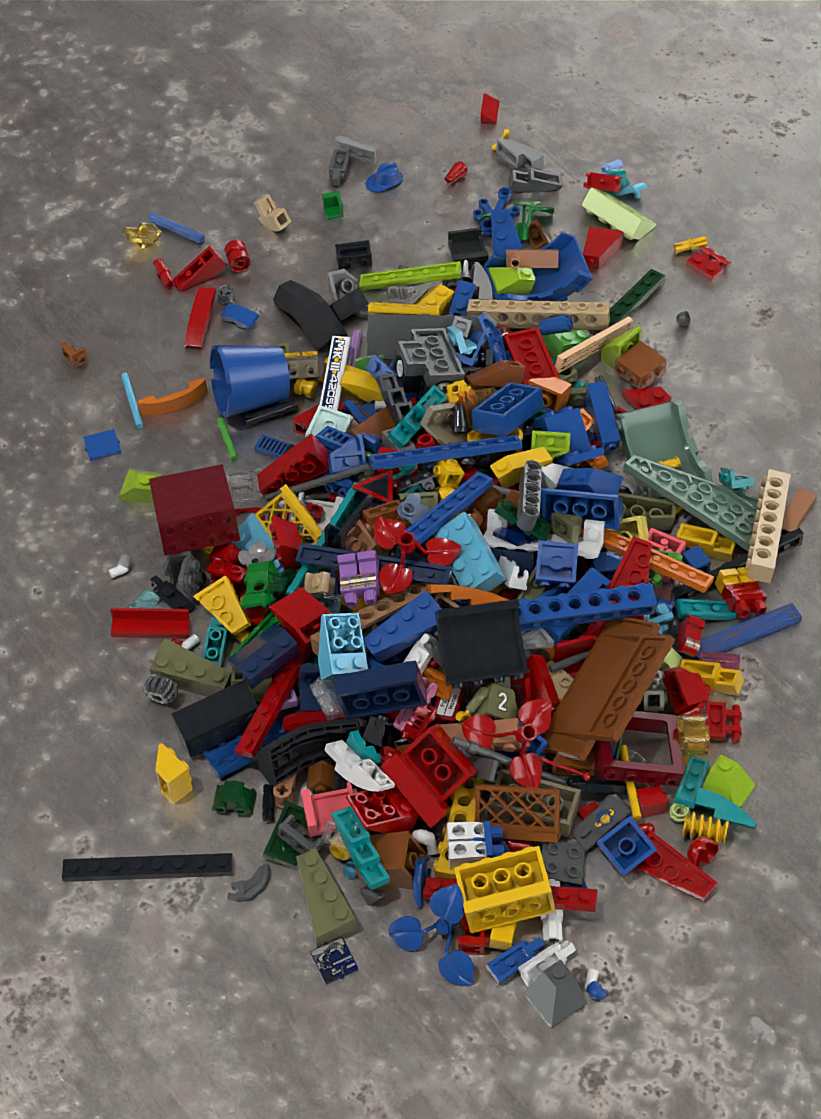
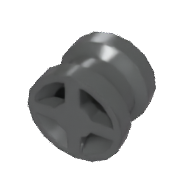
M223 284L217 288L219 304L227 306L228 303L233 304L235 302L233 286Z

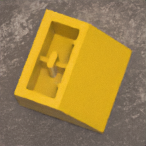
M161 743L158 745L155 771L161 793L174 805L193 790L192 778L189 775L190 768L184 760L180 761L172 748H167Z

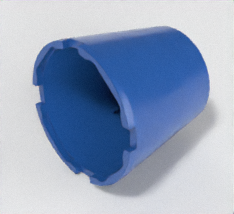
M212 346L209 366L210 369H213L214 379H211V385L216 406L224 418L288 398L290 372L280 346Z

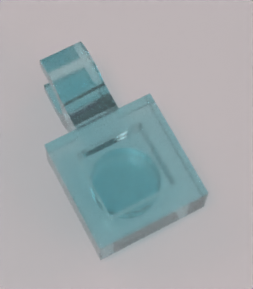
M145 588L133 598V603L129 604L127 608L153 609L161 602L160 597Z

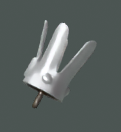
M467 260L464 261L461 277H463V281L472 283L475 264L472 265L469 273Z

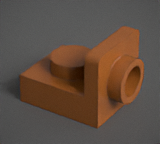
M66 341L60 344L62 356L73 368L89 360L85 347L76 350L74 346H70Z

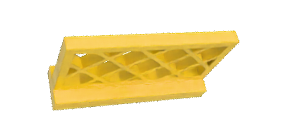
M370 302L368 312L369 314L383 313V315H440V306Z
M286 484L280 488L282 493L254 514L271 539L273 537L269 526L272 525L271 517L275 516V513H283L282 519L285 520L287 513H294V519L290 522L296 523V526H304L302 534H299L304 544L306 538H313L315 542L311 545H315L323 532L295 493ZM284 499V509H277L278 503ZM271 513L269 521H262L261 517L263 515Z

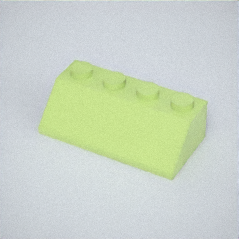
M591 188L582 203L587 213L593 216L596 214L599 216L598 220L605 224L608 222L613 230L623 231V236L629 240L633 238L640 240L657 225L606 191Z

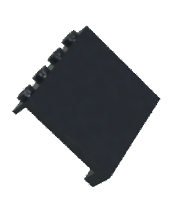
M519 599L441 609L435 612L446 686L452 685V689L465 687L464 683L472 682V686L485 684L484 680L491 679L493 683L505 681V677H513V680L524 679L525 675L530 673V669L527 670L519 621Z

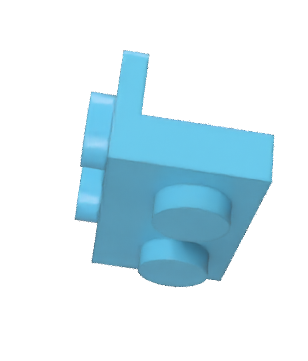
M454 325L447 327V335L450 338L452 347L457 352L467 355L472 353L474 349H477V345L469 339L464 340L462 331Z

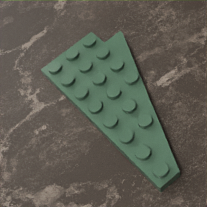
M633 455L624 464L623 469L629 472L630 475L635 476L662 496L667 497L693 516L708 524V526L740 545V547L749 551V547L753 546L750 545L756 510H758L756 509L758 497Z

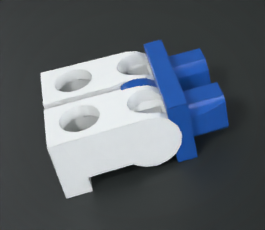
M483 821V823L447 822L446 834L449 869H454V867H458L463 863H474L483 858H493L504 854V845H492V841H502V827L490 826V821Z

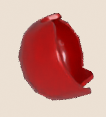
M707 836L698 837L690 843L687 850V858L691 863L701 868V862L710 863L719 850V844Z

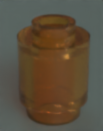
M490 487L475 501V509L482 515H488V510L496 508L500 498L503 497L496 488Z

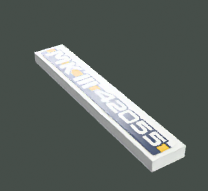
M332 336L320 405L338 411L342 386L339 383L346 369L350 337Z

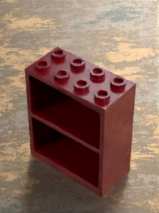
M223 464L149 479L164 556L240 541L235 508Z

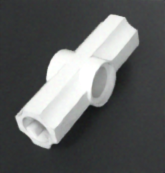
M549 879L550 886L560 887L559 881ZM555 909L556 912L541 915L544 944L551 946L557 942L559 944L562 943L563 910Z

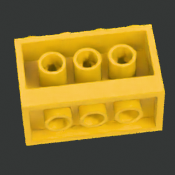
M530 846L521 851L506 852L501 856L487 857L478 862L463 863L458 867H454L457 883L463 896V907L470 933L556 912L539 846Z

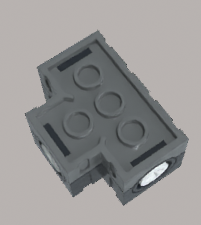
M445 328L411 329L408 341H398L392 369L398 374V385L403 387L405 393L419 392L420 396L423 397L435 385L446 395L448 393L447 385L453 384L455 381L464 380V370H462L460 361L451 345L452 343Z

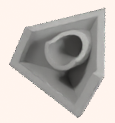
M345 269L327 273L329 292L333 302L359 288L360 281Z

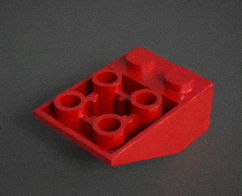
M302 587L269 606V609L297 642L298 647L303 653L312 649L310 636L320 631L321 615L331 614L323 604Z
M396 786L379 792L365 790L346 795V799L363 827L367 830L382 833L412 831L419 817L418 812Z

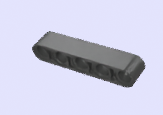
M534 460L526 461L519 479L517 526L524 531L533 530L540 513L542 466Z

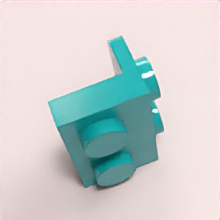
M720 467L719 481L723 486L737 490H747L749 486L754 485L753 477L747 475L734 476L733 469Z

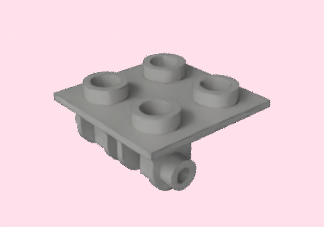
M433 282L391 286L388 288V294L391 296L388 303L415 304L428 291Z

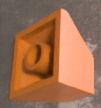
M556 377L529 380V386L542 388L544 407L555 412L565 408L569 400L572 384Z

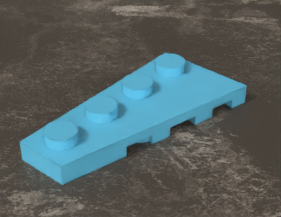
M253 513L238 527L240 541L232 542L241 551H248L251 544L256 541L263 542L266 550L274 549L272 539ZM276 555L272 562H274L278 572L281 573L285 570L283 563L278 562Z

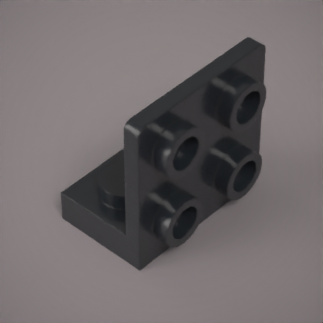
M479 349V357L476 362L478 367H462L465 375H469L470 371L474 373L492 365L493 349Z

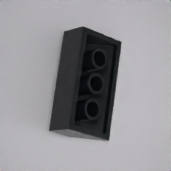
M243 680L172 713L171 716L181 745L188 755L192 757L245 732L258 705L246 681Z

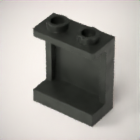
M481 227L448 232V246L452 262L460 261L461 271H463L465 260L468 261V270H471L475 262H479L483 267L489 260L488 251H485Z

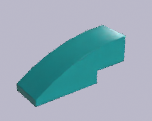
M698 788L695 804L698 807L715 810L713 817L716 820L719 818L724 822L727 820L729 823L757 830L758 825L736 804L712 791Z

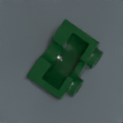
M235 780L225 781L224 785H217L212 811L225 813L227 810L232 809L238 815H252L257 793L254 788L250 790L244 787L245 783Z

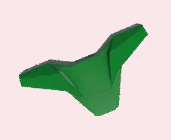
M264 561L249 564L244 578V583L247 586L246 593L240 597L243 610L253 606L267 607L281 600V595L277 596V592L270 593L269 585L274 583L273 576L279 574L274 562ZM261 584L265 585L263 589L259 591L255 590L256 586Z

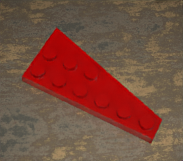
M633 536L607 589H613L618 586H635L639 583L648 584L652 543ZM629 598L631 601H637L634 598ZM644 615L629 618L644 620ZM609 620L591 622L585 635H593L595 643Z

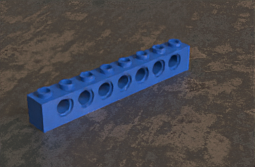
M639 583L629 587L618 586L613 589L600 588L590 592L579 591L575 594L561 593L552 597L540 596L536 599H519L520 607L518 608L522 632L620 619L623 617L651 615L655 613L657 602L652 584ZM629 598H634L637 601H631ZM590 603H595L597 606H591ZM570 606H576L578 609H572ZM551 608H555V609H557L558 611H557V612H554V611H551L550 609H551ZM530 611H536L538 614H532Z

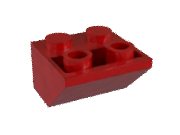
M276 516L271 517L272 525L269 528L273 537L274 549L278 551L276 552L278 562L283 563L284 570L302 566L295 561L300 543H302L296 523Z

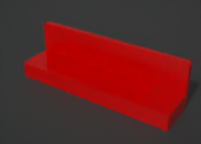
M111 608V637L189 638L191 620L188 609Z

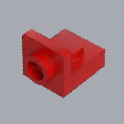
M485 930L480 931V937H475L474 935L458 936V950L468 955H484L485 947H489V934H485Z

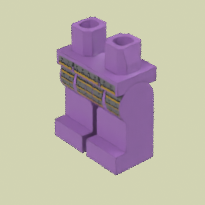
M376 551L358 552L357 557L355 553L337 555L340 570V589L347 607L358 606L357 598H364L365 604L368 605L376 604L377 596L380 595L379 558Z

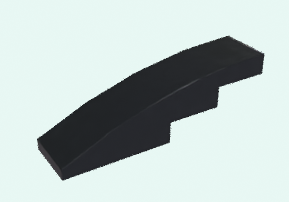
M395 373L378 375L376 381L393 422L397 425L413 408L411 401L407 402L404 389L399 387ZM420 429L411 438L420 437L422 435Z

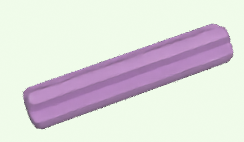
M356 329L352 331L346 363L355 368L354 359L358 358L362 331Z

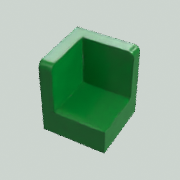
M339 192L322 194L323 208L327 219L344 217L343 203Z

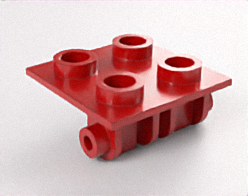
M430 703L416 707L414 713L421 716V718L414 714L411 716L419 720V723L417 724L409 719L408 721L415 725L416 728L406 723L401 731L403 732L401 737L413 743L425 732L428 724L434 721L437 709Z

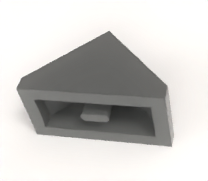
M476 756L474 767L479 772L474 778L495 784L502 764L496 760Z

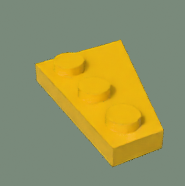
M222 577L193 596L232 634L237 635L251 626L228 577Z

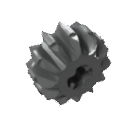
M152 674L146 680L143 689L145 695L150 697V700H154L156 703L159 702L162 705H170L176 699L179 690L176 682L160 674Z

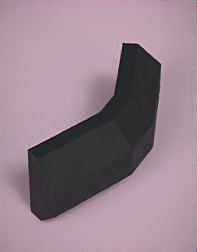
M292 280L278 286L273 298L274 304L297 320L316 351L319 352L331 346L332 336L347 337V332L329 304L320 294Z
M358 718L311 723L296 728L261 749L256 755L259 770L270 785L276 786L321 760L325 762L334 761L324 750L326 744L340 740L346 743L350 732L358 730L362 738L360 722Z

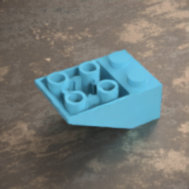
M359 613L321 615L318 654L321 681L335 680L336 675L368 669Z

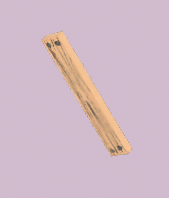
M627 317L558 355L555 364L556 371L558 373L601 350L603 345L608 344L612 339L631 330L633 319Z

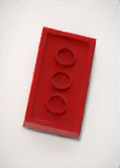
M538 327L504 334V341L512 361H519L525 367L522 384L529 385V380L536 378H559Z

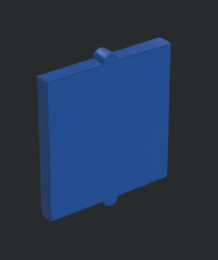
M114 429L83 437L86 445L85 451L88 452L90 461L121 453L120 441L116 437Z

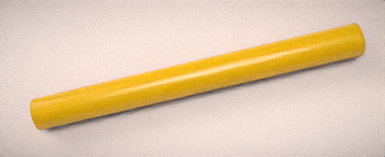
M621 745V761L630 762L627 746ZM625 781L633 819L640 820L642 817L634 782Z

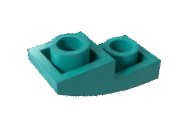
M358 730L351 731L346 744L362 760L371 759L379 767L381 757L376 752L374 746L366 747L365 740L361 738Z

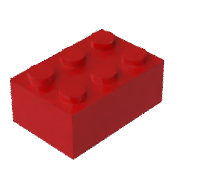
M439 724L430 726L401 755L437 798L443 802L452 797L479 771L458 746L451 744L452 739Z

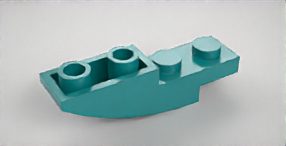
M213 614L210 626L207 629L202 657L221 666L226 655L231 632Z

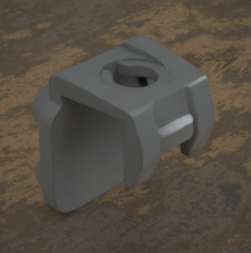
M190 551L169 555L163 563L165 576L170 577V583L175 587L178 580L188 600L192 603L196 602L197 600L193 596L202 591L200 586L206 582V574L201 571L199 561L195 560Z

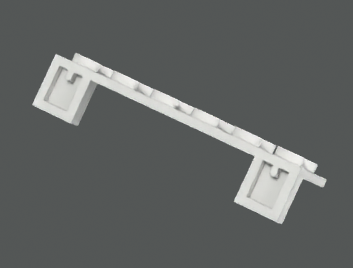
M495 509L488 510L487 531L484 534V538L490 548L506 547L508 550L524 549L527 552L538 551L540 539L534 535L529 537L522 530L508 529V521L494 512ZM585 520L584 536L578 538V556H583L586 559L598 558L604 543V521ZM549 534L547 540L568 543L556 534Z

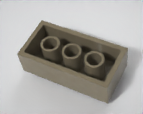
M500 768L494 785L524 787L513 780L509 770ZM541 779L537 788L560 789L561 836L569 838L580 804L581 790ZM506 791L499 795L507 804L515 798L510 792ZM524 793L520 797L528 806L536 800L530 793ZM492 794L490 795L489 801L494 797ZM546 794L541 798L549 808L555 803V795ZM497 799L489 804L497 814L505 808ZM517 800L510 806L517 815L525 810ZM539 802L531 807L538 817L546 811ZM507 810L500 815L505 821L511 822L515 819ZM488 811V816L494 817V816ZM528 811L520 817L525 824H532L535 821ZM547 813L541 820L548 826H554V818Z

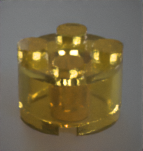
M681 714L680 717H676L681 754L708 755L705 749L709 748V725L704 723V720H708L707 714Z

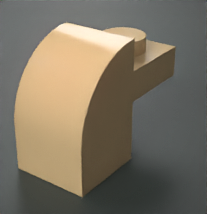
M264 194L254 202L260 214L258 219L271 231H281L292 222L285 208H276L269 194Z
M330 573L305 574L304 589L314 598L323 600L333 598L335 578H331Z

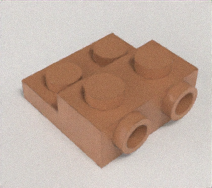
M358 520L347 534L346 550L365 552L375 550L377 555H381L385 551V549L377 544L375 535L368 523Z

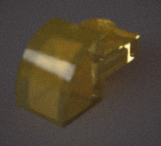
M140 222L138 228L124 227L122 231L129 242L137 243L141 248L152 246L162 234L154 223Z

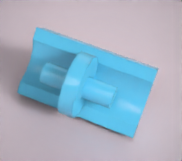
M665 603L657 605V617L651 619L650 615H644V621L655 622L659 626L674 620L672 611L669 612ZM668 624L660 626L658 635H663V631L669 629Z

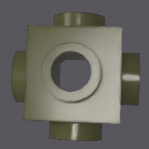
M651 683L640 703L643 710L650 713L664 711V704H667V692H664L663 687L659 686L658 683ZM648 695H655V697L653 699H649Z

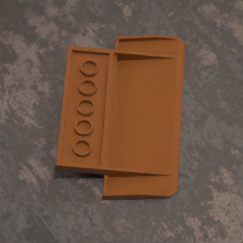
M629 617L609 620L558 705L557 710L551 717V724L548 730L542 733L541 736L549 743L543 751L585 761L596 740L618 742L657 671L661 668L665 657L670 652L675 639L671 635H657L661 627L655 622Z

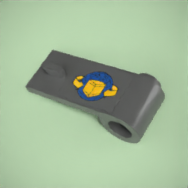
M609 794L605 797L603 803L575 827L570 834L588 851L617 824L619 825L629 816L633 817L631 807L617 794Z

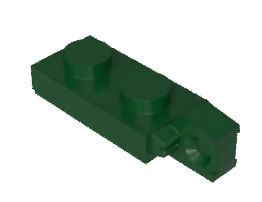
M287 569L273 576L274 583L269 585L270 593L277 592V596L285 595L287 588L296 577L295 569Z

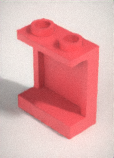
M347 782L346 789L310 795L309 789L301 790L309 837L338 832L331 813L351 806L346 799V795L357 793V789H352L350 782Z

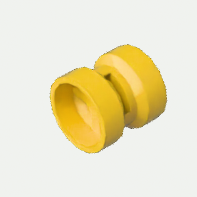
M298 378L294 386V393L298 395L304 394L307 398L312 399L316 395L318 383L313 380L307 381L306 378Z

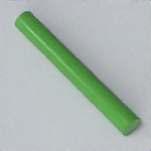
M219 417L217 423L231 461H236L238 456L224 418Z

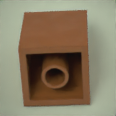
M409 831L370 835V842L379 854L380 863L390 877V883L383 886L413 890L415 863L418 858L426 857L427 852ZM356 867V874L364 881Z

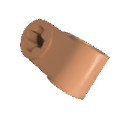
M297 773L273 787L274 801L277 808L283 810L286 801L293 803L297 785Z

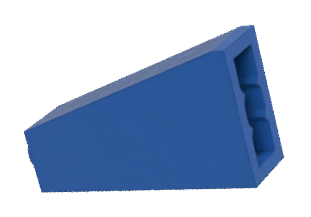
M606 381L587 384L584 403L588 414L595 420L592 427L599 448L603 447L606 451H613L619 448L620 436Z

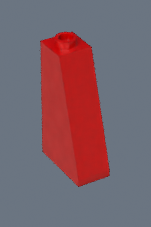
M398 749L394 752L390 750L383 756L382 770L395 783V786L430 828L433 827L447 814L448 803L446 800L441 802Z

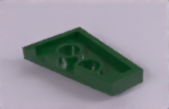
M500 498L494 512L512 525L517 526L518 507L511 501ZM537 518L533 530L524 531V533L529 537L534 535L542 541H547L552 525L543 518Z
M286 801L263 852V857L297 870L296 857L301 854L277 836L279 825L291 814L295 816L296 822L305 828V812L303 807Z

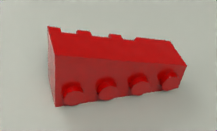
M311 433L257 474L260 492L266 497V494L278 491L285 484L288 487L311 481L329 472L327 455L330 452Z

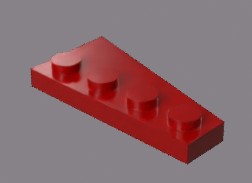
M650 831L647 837L656 847L657 851L634 869L705 901L718 886V882L691 863L654 832Z

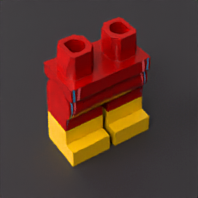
M745 567L738 568L737 570L736 568L720 570L715 585L725 603L729 606L730 613L736 612L740 618L747 617L751 610H754L757 616L765 614L767 610L765 604L767 594L757 580L747 578L748 570Z

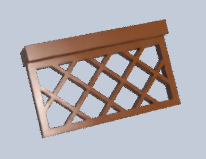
M478 783L475 785V822L483 823L481 812L486 808L494 816L490 820V826L502 827V839L557 843L560 839V789ZM481 790H489L494 797L487 803L481 797ZM504 791L510 792L515 797L509 804L499 796ZM524 793H530L536 799L529 806L520 798ZM546 794L555 795V803L550 808L541 799ZM495 799L505 807L498 814L489 806ZM516 800L525 808L519 815L510 808ZM537 802L546 810L540 817L531 809ZM505 810L515 818L510 823L504 822L500 817ZM527 811L535 819L532 824H525L520 818ZM549 813L554 818V826L546 825L541 819Z

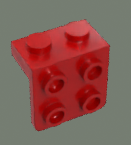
M582 635L577 639L559 641L555 645L553 662L556 663L592 649L595 641L594 636ZM585 660L565 667L563 670L574 679Z

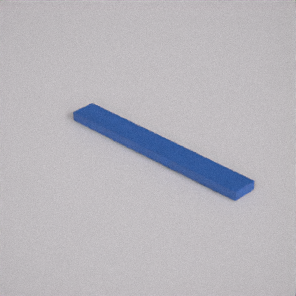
M517 435L370 455L369 463L373 470L517 450L522 449V442Z

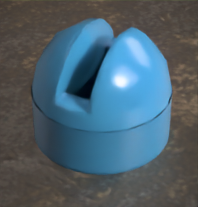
M353 861L346 862L343 867L344 876L349 880L359 877L356 874V869H354L356 866Z

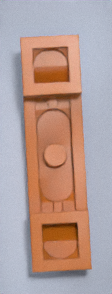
M205 377L188 382V389L159 399L152 395L138 400L140 415L167 414L193 404L207 392Z

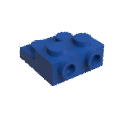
M539 540L535 583H539L540 587H551V584H558L561 589H570L571 586H574L579 544Z

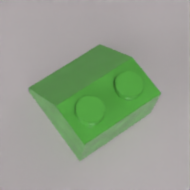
M583 330L542 336L547 350L555 360H557L558 355L589 339Z

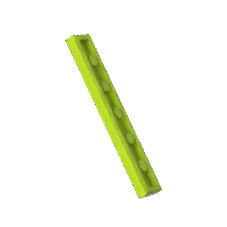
M459 261L361 274L359 288L361 291L456 279L461 277V263Z

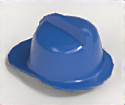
M395 162L383 163L377 168L375 174L368 177L366 187L372 192H382L401 183L403 175L399 172Z

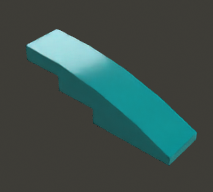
M433 385L387 437L401 449L421 428L420 422L428 407L442 404L447 399V396L437 386Z
M351 806L331 813L339 835L369 889L373 890L390 883V877L380 863V856L370 842L369 833L363 827Z

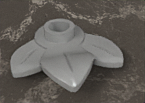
M256 541L251 544L248 551H240L238 558L240 563L248 568L251 563L273 561L276 557V550H266L263 542Z

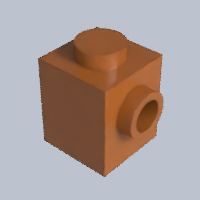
M323 760L310 766L307 789L315 794L334 791V766Z

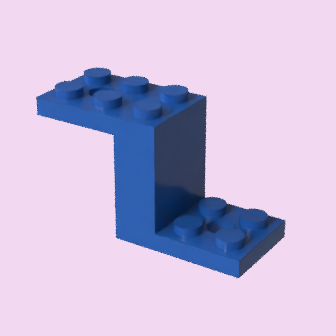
M572 406L556 412L545 413L534 418L535 422L530 423V426L536 429L542 428V431L571 433L570 452L554 458L552 462L554 464L569 466L605 455L603 447L597 449L596 445L590 446L579 408L573 409Z

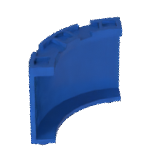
M561 232L551 243L541 248L558 249V268H531L536 281L530 295L497 294L489 268L506 267V257L492 255L483 268L490 280L495 300L563 302L568 300V296L574 292H580L593 278L576 236Z

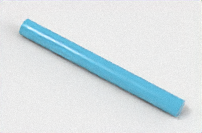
M123 373L121 377L136 427L141 429L143 428V422L127 373Z

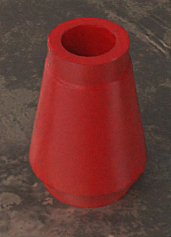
M461 161L454 163L444 177V180L451 185L467 174V166Z

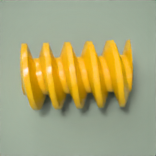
M693 812L690 817H688V814L686 815L682 836L686 837L690 832L691 839H694L698 834V837L707 836L712 840L715 839V842L718 844L722 841L724 844L729 821L726 820L722 826L719 818L715 823L712 821V816L707 821H704V814H701L696 819V813Z

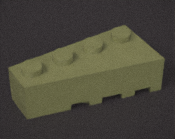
M617 493L623 500V519L646 516L648 531L651 528L658 531L671 530L675 520L676 503L638 495Z
M164 638L150 667L151 675L160 674L172 679L173 682H176L180 690L206 697L231 686V672Z
M313 848L297 856V870L318 948L354 930L355 917L317 849Z

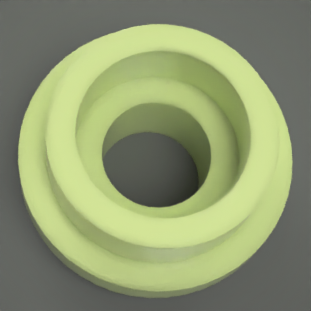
M675 803L671 806L669 814L674 821L681 823L685 822L687 814L690 817L691 811L689 807Z

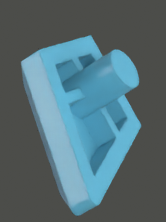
M636 183L620 188V193H614V195L617 197L634 193V197L638 198L641 197L640 190L648 187L646 183Z

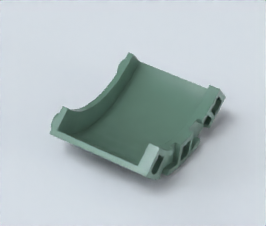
M675 400L616 414V424L626 455V462L633 455L656 463L658 461L664 462L677 456L681 462V467L676 468V470L713 482L711 469L708 468L703 459H698V449L694 439L689 438L687 429L690 426L685 403ZM633 476L641 496L661 500L668 499Z

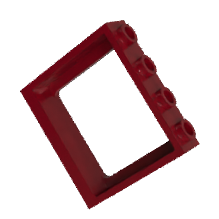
M635 711L625 730L667 734L671 766L614 760L612 758L610 741L596 740L594 751L598 779L679 787L684 776L676 715Z

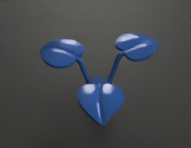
M455 883L437 890L431 896L430 908L434 915L440 917L433 925L420 930L421 924L417 918L403 916L391 923L388 932L394 942L407 951L417 950L423 944L421 934H425L434 928L440 934L448 935L445 948L446 957L439 960V971L450 983L459 986H469L474 983V966L471 958L460 950H454L449 953L451 939L454 935L452 930L464 915L463 896L458 884Z

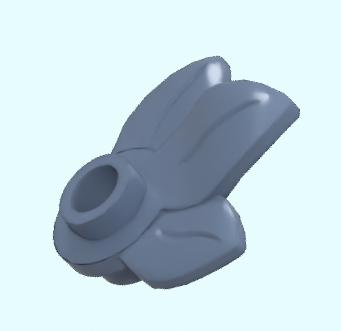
M414 493L409 494L405 501L398 505L397 513L402 519L408 520L413 525L431 509L420 503V494Z

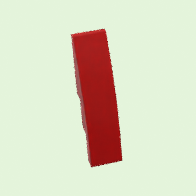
M198 287L184 341L185 347L202 349L204 336L207 335L208 323L211 322L216 288Z

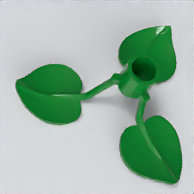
M539 201L513 203L514 206H523L522 223H516L515 226L519 239L529 240L528 230L533 213L541 211L553 215L554 207H536L537 205H542V202ZM526 212H529L528 220H527V224H526V223H525V216H526ZM491 213L481 216L479 222L487 217H491Z

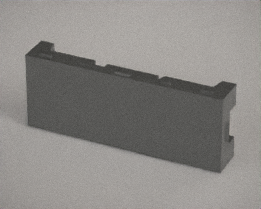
M368 314L367 356L373 354L377 356L385 355L384 360H393L398 341H408L411 329L445 328L448 333L447 327L452 326L455 316ZM477 315L458 316L472 321L467 339H469L471 332H483Z

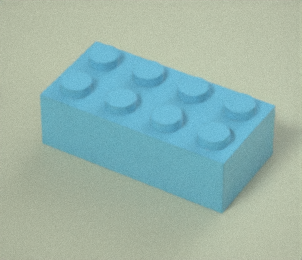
M461 513L433 534L434 538H446L458 543L462 547L461 552L449 565L460 586L490 592L507 580L478 525L467 513Z

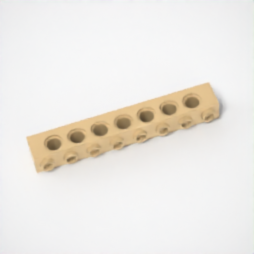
M469 299L467 316H479L486 311L497 322L496 326L505 325L508 328L531 329L538 327L539 329V322L543 319L568 315L569 318H572L573 328L571 330H605L609 328L610 303Z
M768 469L767 476L763 475L756 507L758 510H756L750 545L753 546L749 547L747 557L750 558H747L745 569L748 570L747 578L771 583L775 570L791 476L789 473Z

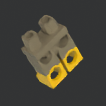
M318 351L302 352L301 359L299 352L284 353L290 372V379L319 377Z

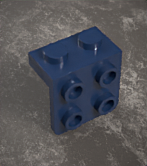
M315 663L301 665L298 674L301 711H340L341 706L335 696V680L321 681L319 665Z

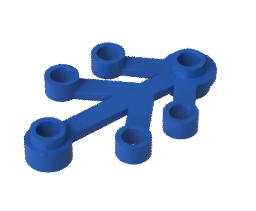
M502 187L498 190L499 200L494 210H502L504 204L511 199V189ZM479 200V208L486 213H491L492 208L488 200ZM512 206L508 209L512 217L520 215V208L518 206ZM477 209L473 211L474 220L479 221V218L483 216L482 210ZM489 217V220H481L482 234L492 235L491 217Z

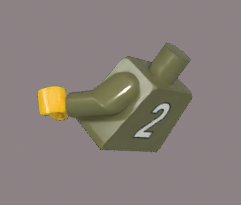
M491 679L490 684L479 688L466 706L467 710L465 712L459 711L455 718L459 722L461 720L464 722L471 717L472 713L473 716L477 714L488 715L492 720L517 718L519 710L515 702V693L512 689L504 687L503 682L493 683Z

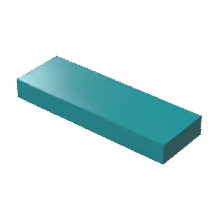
M677 599L675 602L679 619H685L689 615L703 620L734 621L736 618V613H730L729 606L722 600Z
M690 755L673 803L694 809L698 788H702L710 761Z

